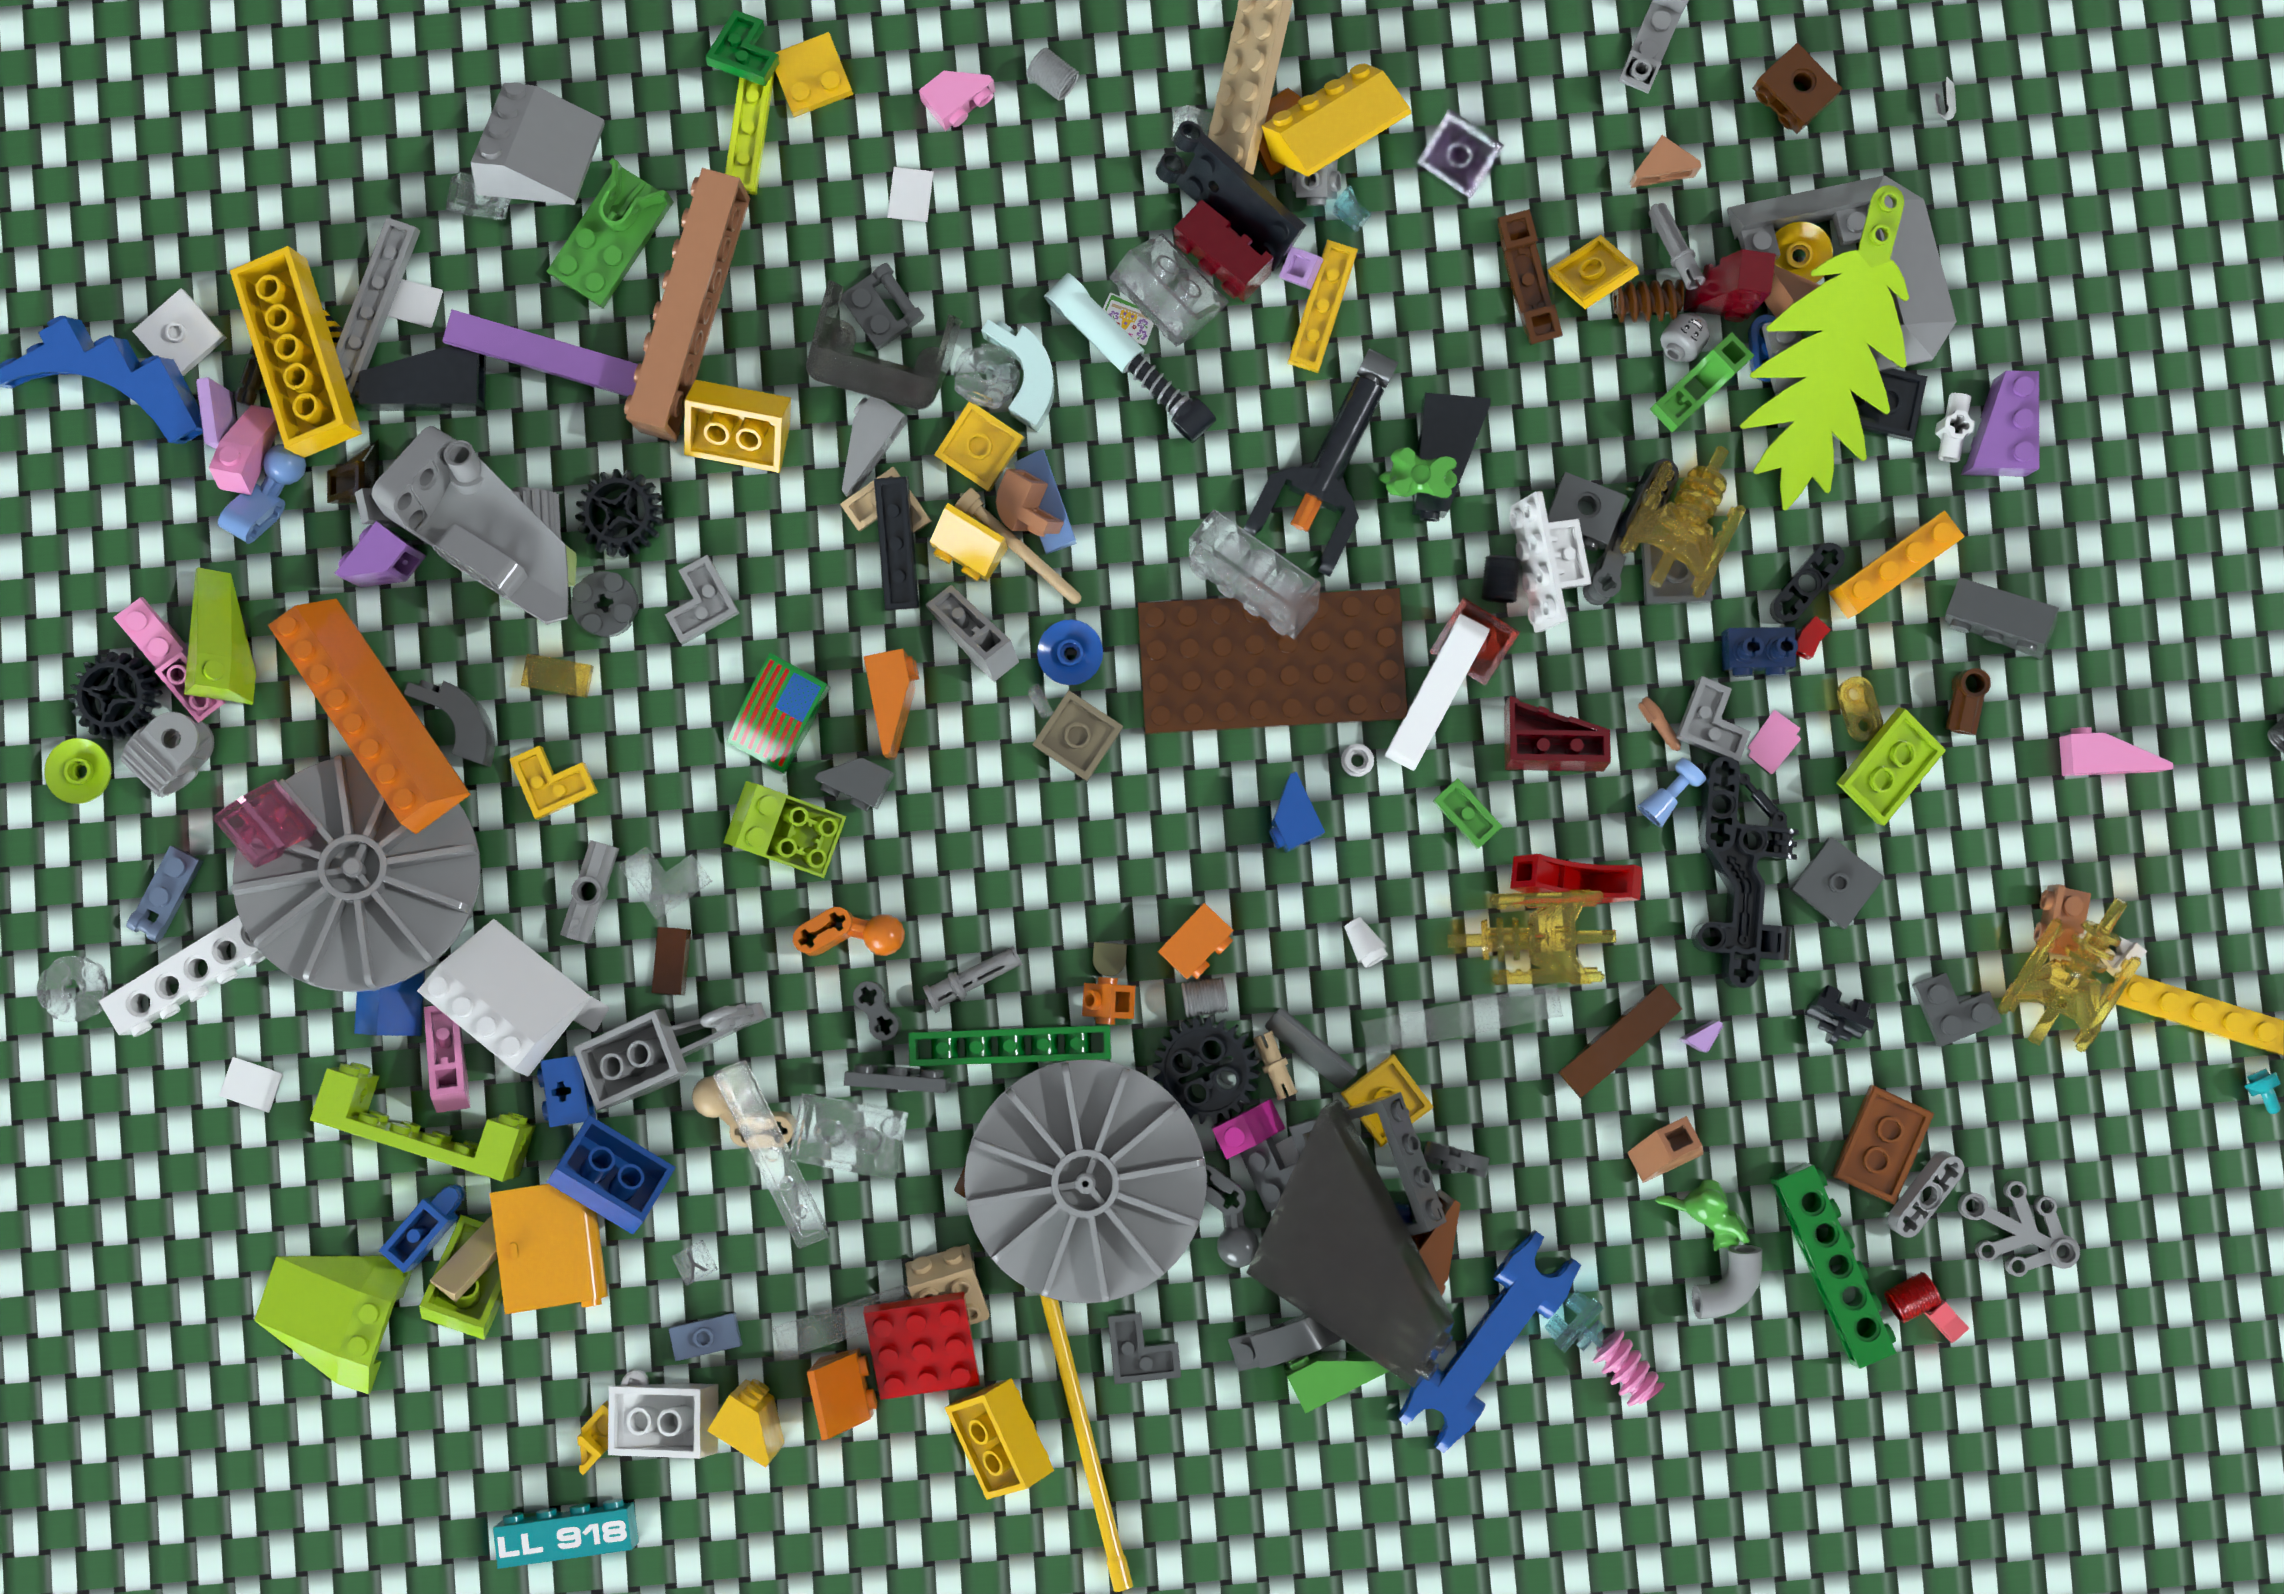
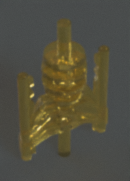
M1718 446L1707 467L1695 466L1688 472L1687 478H1684L1680 485V490L1675 496L1676 504L1669 502L1656 510L1663 497L1661 491H1665L1668 487L1666 481H1670L1675 473L1671 470L1673 467L1671 462L1664 461L1619 547L1620 552L1626 554L1630 551L1634 552L1639 543H1649L1664 552L1649 580L1652 586L1661 588L1674 560L1678 559L1685 563L1695 576L1691 588L1694 589L1693 594L1696 598H1702L1705 591L1709 588L1716 574V569L1746 511L1743 505H1737L1735 508L1731 507L1726 515L1728 521L1725 520L1721 525L1723 531H1719L1713 541V526L1707 522L1717 511V506L1722 502L1723 493L1726 491L1727 481L1719 473L1729 453L1726 448Z
M1587 889L1570 890L1569 892L1492 894L1490 903L1492 902V905H1497V909H1507L1508 906L1519 909L1522 905L1527 906V908L1539 909L1529 914L1527 928H1519V920L1516 917H1512V928H1503V917H1497L1496 928H1488L1487 919L1481 921V934H1447L1448 948L1482 947V960L1489 961V952L1497 951L1498 962H1504V951L1512 950L1513 961H1519L1520 950H1528L1531 964L1542 968L1529 969L1527 972L1516 969L1513 973L1509 972L1508 969L1499 970V974H1495V977H1492V983L1495 982V985L1592 984V982H1602V979H1605V975L1602 974V971H1598L1597 967H1584L1576 955V944L1616 943V929L1575 931V922L1582 908L1585 906H1597V902H1601V899H1603L1601 891Z
M2115 898L2099 924L2090 920H2085L2081 924V927L2087 933L2074 932L2071 936L2072 940L2079 947L2066 945L2064 950L2072 958L2071 961L2065 959L2059 961L2054 958L2043 965L2049 956L2047 951L2050 948H2054V940L2060 938L2065 930L2061 927L2063 924L2061 919L2056 917V919L2053 918L2016 979L2014 982H2011L2001 998L2002 1001L1997 1008L1998 1012L2004 1015V1013L2007 1014L2009 1011L2014 1013L2020 1002L2040 1003L2047 1007L2029 1035V1041L2040 1046L2059 1014L2075 1020L2080 1028L2073 1040L2077 1043L2075 1045L2076 1050L2085 1052L2090 1043L2092 1045L2101 1031V1026L2142 963L2140 961L2141 958L2138 956L2131 957L2130 960L2125 958L2120 965L2122 968L2121 972L2115 973L2113 976L2115 978L2114 983L2108 984L2102 995V983L2091 974L2092 970L2098 973H2104L2107 970V966L2100 961V958L2113 961L2116 956L2115 952L2108 946L2120 947L2122 939L2113 933L2112 929L2128 904Z

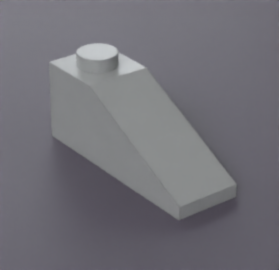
M873 392L868 399L866 397L861 399L854 410L856 416L853 418L842 492L847 498L859 490L908 422L905 414Z
M952 585L948 586L926 604L930 612L957 644L992 681L995 682L1019 663L1011 640Z

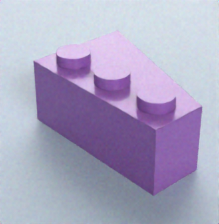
M2005 371L1992 382L1980 417L1982 419L1976 436L1973 437L1970 446L1972 448L1961 475L2026 477L2039 469V371Z

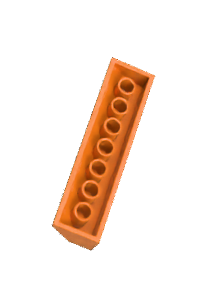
M337 599L295 605L268 624L399 823L414 834H417L471 795Z

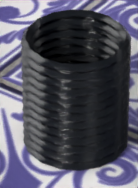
M1507 555L1486 556L1481 598L1485 601L1496 603L1516 602L1521 560Z

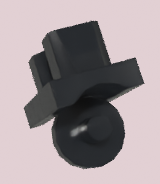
M1827 985L1820 991L1817 998L1807 1006L1805 1015L1820 1021L1818 1028L1827 1032L1825 1042L1834 1045L1839 1038L1849 1042L1852 1037L1860 1039L1867 1030L1871 1031L1875 1022L1869 1019L1871 1004L1861 999H1853L1849 1003L1848 1008L1839 1005L1842 992L1837 988Z

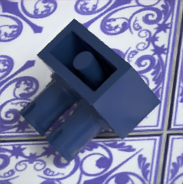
M1795 627L1728 628L1721 632L1722 671H1732L1734 677L1753 676V671H1765L1766 676L1772 677L1785 676L1786 671L1796 667L1798 643L1795 639Z

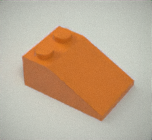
M904 649L863 656L882 753L889 760L897 758L916 689L914 680H919L916 660L913 659V656H908Z
M860 1348L820 1357L807 1371L822 1441L870 1420L874 1414L873 1409H877L875 1391L873 1388L868 1389L866 1376L870 1375L868 1359L866 1355L861 1356Z

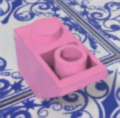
M954 71L941 72L919 90L921 102L945 131L951 126L957 127L967 119L970 111L977 106H985L993 98V93L996 92L994 80L990 75Z

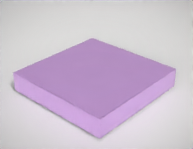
M209 377L197 379L196 384L204 443L217 449L220 440L237 421L233 392Z

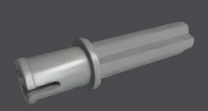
M1654 204L1651 206L1648 214L1672 258L1670 261L1671 266L1677 268L1686 289L1693 290L1698 288L1694 280L1697 279L1699 284L1702 285L1706 278L1694 259L1696 256L1694 250L1688 248L1666 204Z

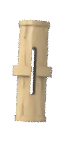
M1273 1031L1263 1034L1268 1047H1266L1261 1035L1253 1038V1042H1255L1265 1065L1262 1067L1264 1074L1268 1073L1277 1099L1286 1098L1282 1084L1285 1085L1289 1096L1296 1094L1298 1091L1295 1089L1286 1068L1288 1064L1286 1057L1282 1058L1273 1036Z

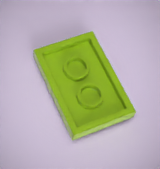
M1898 707L1836 783L1877 824L1885 826L1946 750L1905 708Z

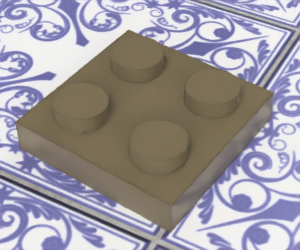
M1068 690L1032 745L1088 782L1124 726Z

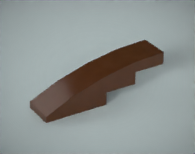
M1662 984L1655 986L1635 1006L1627 1009L1606 1030L1600 1032L1558 1073L1579 1098L1583 1097L1662 1029L1682 1010V1007Z

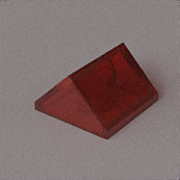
M1463 597L1429 652L1436 656L1438 655L1460 614L1484 625L1490 631L1467 675L1486 686L1520 632Z

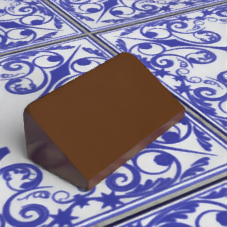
M658 927L651 993L685 995L691 929Z

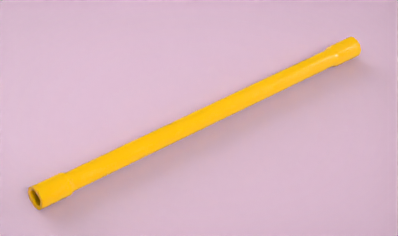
M1040 1295L1107 1556V1566L1114 1592L1124 1591L1132 1588L1133 1582L1119 1539L1059 1301Z

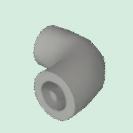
M1753 1245L1729 1247L1728 1268L1725 1276L1717 1283L1695 1285L1693 1287L1692 1305L1695 1316L1698 1319L1718 1318L1735 1313L1750 1301L1759 1286L1761 1278L1762 1249Z

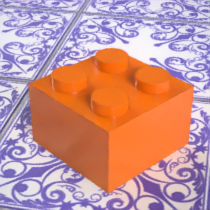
M1203 903L1158 953L1186 980L1191 975L1197 979L1210 966L1206 959L1214 951L1220 955L1233 942L1229 935L1234 930Z

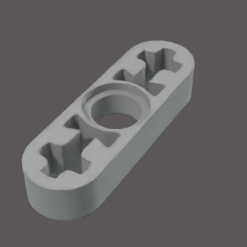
M1946 1151L1936 1153L1891 1209L1888 1215L1890 1229L1906 1238L1917 1235L1963 1176L1964 1164L1962 1160ZM1945 1165L1949 1168L1947 1172L1944 1169ZM1934 1178L1939 1181L1938 1184L1933 1181ZM1930 1186L1931 1195L1929 1199L1921 1202V1192ZM1913 1205H1915V1206L1919 1207V1209L1916 1210V1209H1914V1208H1912V1207H1913ZM1905 1217H1906L1907 1220H1908V1222H1907L1906 1224L1903 1222V1219H1904Z

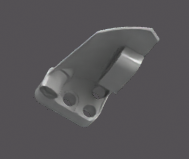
M429 426L422 430L379 477L372 488V498L383 515L431 545L436 553L445 561L546 625L568 619L566 545L477 456L469 442L456 440L434 426Z

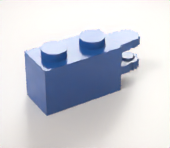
M450 1185L444 1187L445 1189H442V1192H439L436 1196L422 1199L381 1247L379 1252L403 1273L415 1269L459 1218L454 1212L462 1204L464 1198L467 1197L464 1186Z

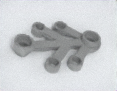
M2011 1180L2003 1187L2005 1197L2013 1202L2019 1222L1988 1207L1986 1198L1980 1194L1968 1192L1959 1198L1958 1210L1963 1217L1971 1220L1984 1219L2013 1234L1994 1242L1987 1240L1979 1241L1975 1246V1254L1979 1259L1988 1262L1993 1261L2000 1254L2030 1244L2043 1249V1251L2025 1258L2012 1255L2006 1259V1271L2017 1277L2024 1276L2028 1270L2049 1263L2055 1267L2066 1269L2072 1267L2078 1261L2080 1256L2079 1245L2072 1237L2064 1235L2056 1213L2057 1203L2052 1197L2041 1195L2033 1203L2035 1212L2044 1217L2049 1237L2037 1230L2026 1198L2027 1188L2022 1182ZM2014 1185H2018L2020 1189L2016 1197H2013L2010 1192ZM1972 1199L1975 1202V1209L1969 1212L1966 1209V1203ZM2044 1200H2048L2050 1203V1208L2046 1212H2043L2041 1209V1203ZM1985 1245L1991 1247V1253L1987 1257H1984L1982 1254V1248ZM2063 1245L2066 1253L2064 1256L2059 1257L2057 1255V1248ZM2016 1260L2021 1262V1269L2018 1272H2014L2012 1269V1264Z

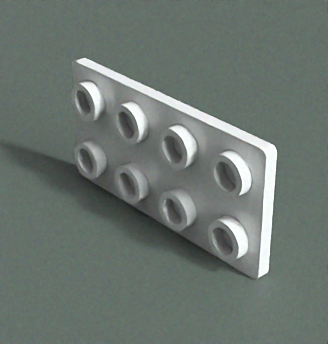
M1537 491L1511 505L1509 515L1510 524L1515 529L1517 539L1516 556L1521 560L1523 570L1522 587L1527 593L1529 601L1528 618L1534 627L1535 633L1543 632L1567 621L1562 589L1583 587L1591 584L1579 519L1549 523L1543 492Z

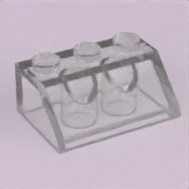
M1163 233L1129 250L1109 277L1117 285L1119 291L1126 295L1140 309V312L1157 326L1163 336L1176 347L1195 336L1229 303Z

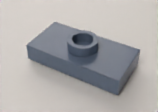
M736 1312L668 1328L675 1362L743 1345Z

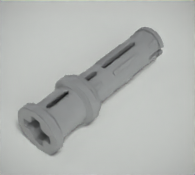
M1014 946L960 974L950 972L948 973V978L932 986L925 985L923 990L934 1012L937 1013L940 1011V1007L956 999H965V996H967L966 992L1023 964Z

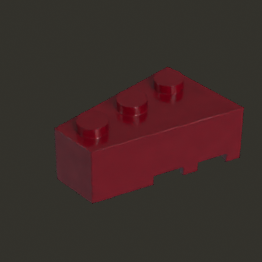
M1742 249L1721 258L1720 265L1714 267L1713 264L1705 265L1702 274H1704L1706 280L1700 285L1696 279L1694 281L1698 288L1693 290L1686 289L1683 311L1725 316V320L1731 322H1742L1744 319H1748L1771 294L1776 254Z

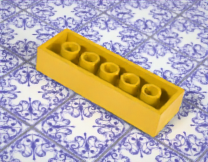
M286 246L229 270L284 448L305 458L361 435L362 431L307 258L291 247Z

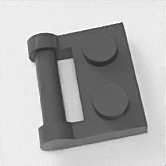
M888 263L880 265L872 274L840 295L842 301L877 351L918 324L925 316L919 307H914L892 275L894 271ZM881 283L905 315L898 322L874 289Z

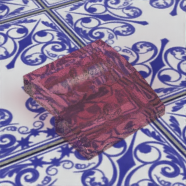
M276 779L243 795L213 817L216 824L254 869L283 856L287 847L313 836L317 829Z

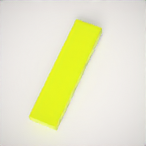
M775 71L766 86L739 77L725 174L740 178L747 193L757 195Z

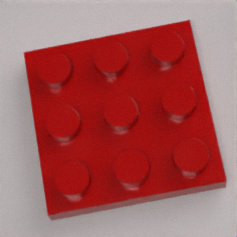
M964 1292L864 1306L863 1314L880 1400L980 1385V1375Z

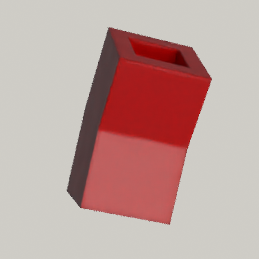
M1817 616L1811 618L1795 637L1798 643L1796 655L1806 660L1814 657L1820 641L1831 631Z

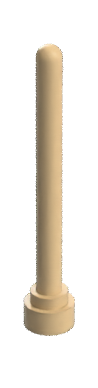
M970 488L962 495L954 507L970 517H976L983 525L1003 536L1007 546L1070 603L1078 604L1081 601V595L983 507L984 503L980 500L981 496L973 488Z

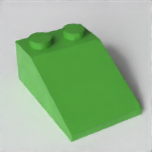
M1316 1351L1288 1361L1289 1364L1284 1366L1286 1375L1305 1414L1397 1368L1388 1351Z

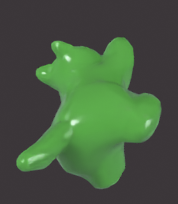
M1402 447L1396 449L1391 454L1393 462L1391 471L1384 472L1378 477L1380 482L1386 484V489L1391 495L1409 497L1417 493H1426L1440 498H1448L1452 495L1451 489L1457 484V476L1452 471L1456 468L1457 462L1455 458L1448 456L1430 460L1422 459L1412 449Z
M1703 1180L1700 1186L1691 1191L1683 1200L1669 1195L1658 1196L1655 1200L1658 1204L1687 1212L1692 1218L1709 1227L1714 1233V1251L1720 1248L1738 1246L1740 1241L1745 1244L1750 1242L1746 1234L1748 1231L1746 1225L1735 1211L1728 1209L1726 1193L1720 1183L1715 1180Z

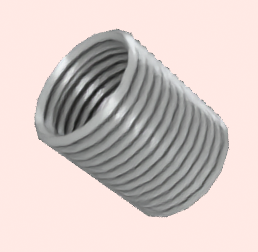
M1043 48L1031 61L1026 75L1042 89H1045L1047 93H1050L1052 97L1060 101L1075 86L1079 78V71L1065 63L1063 59H1060L1048 48Z
M1223 977L1205 979V981H1192V983L1189 981V983L1181 984L1187 1018L1229 1011Z

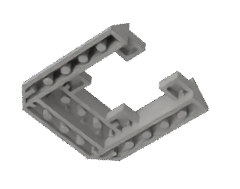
M1884 175L1728 207L1727 212L1734 239H1739L1741 249L1775 253V260H1777L1781 254L1775 232L1793 222L1815 224L1833 220L1840 247L1860 243L1873 193L1885 185L1895 186L1904 196V208L1890 259L1896 263L1904 277L1909 299L1904 302L1890 289L1889 291L1894 300L1903 334L1907 366L1932 361L1957 322L1925 201ZM1886 196L1884 203L1888 208H1892V199ZM1877 229L1876 238L1883 241L1884 234L1881 229ZM1771 322L1765 323L1762 326L1769 359L1802 340L1800 331L1768 332L1766 327ZM1869 346L1879 371L1899 368L1898 365ZM1771 378L1770 380L1774 393H1778L1804 378Z

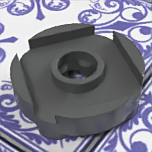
M608 571L592 573L576 584L572 591L571 608L576 622L587 632L603 638L615 637L627 631L639 610V599L635 588L618 573ZM603 596L607 599H613V604L609 606V612L604 613L603 609H597V603L600 602V598Z
M1426 1141L1422 1152L1426 1162L1440 1165L1441 1160H1443L1442 1167L1461 1172L1465 1171V1168L1468 1167L1466 1173L1486 1178L1489 1168V1157L1457 1149L1449 1145Z

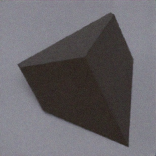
M379 439L342 466L327 471V503H357L356 491L362 488H373L375 482L379 479Z

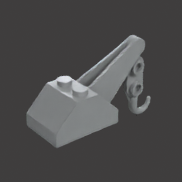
M761 1002L747 1007L743 1003L737 1006H724L703 1015L701 1019L671 1026L666 1010L658 1009L582 1043L573 1049L596 1110H601L652 1093L678 1081L688 1072L684 1057L741 1029L757 1024L767 1019ZM715 1027L717 1033L682 1049L679 1048L676 1036Z

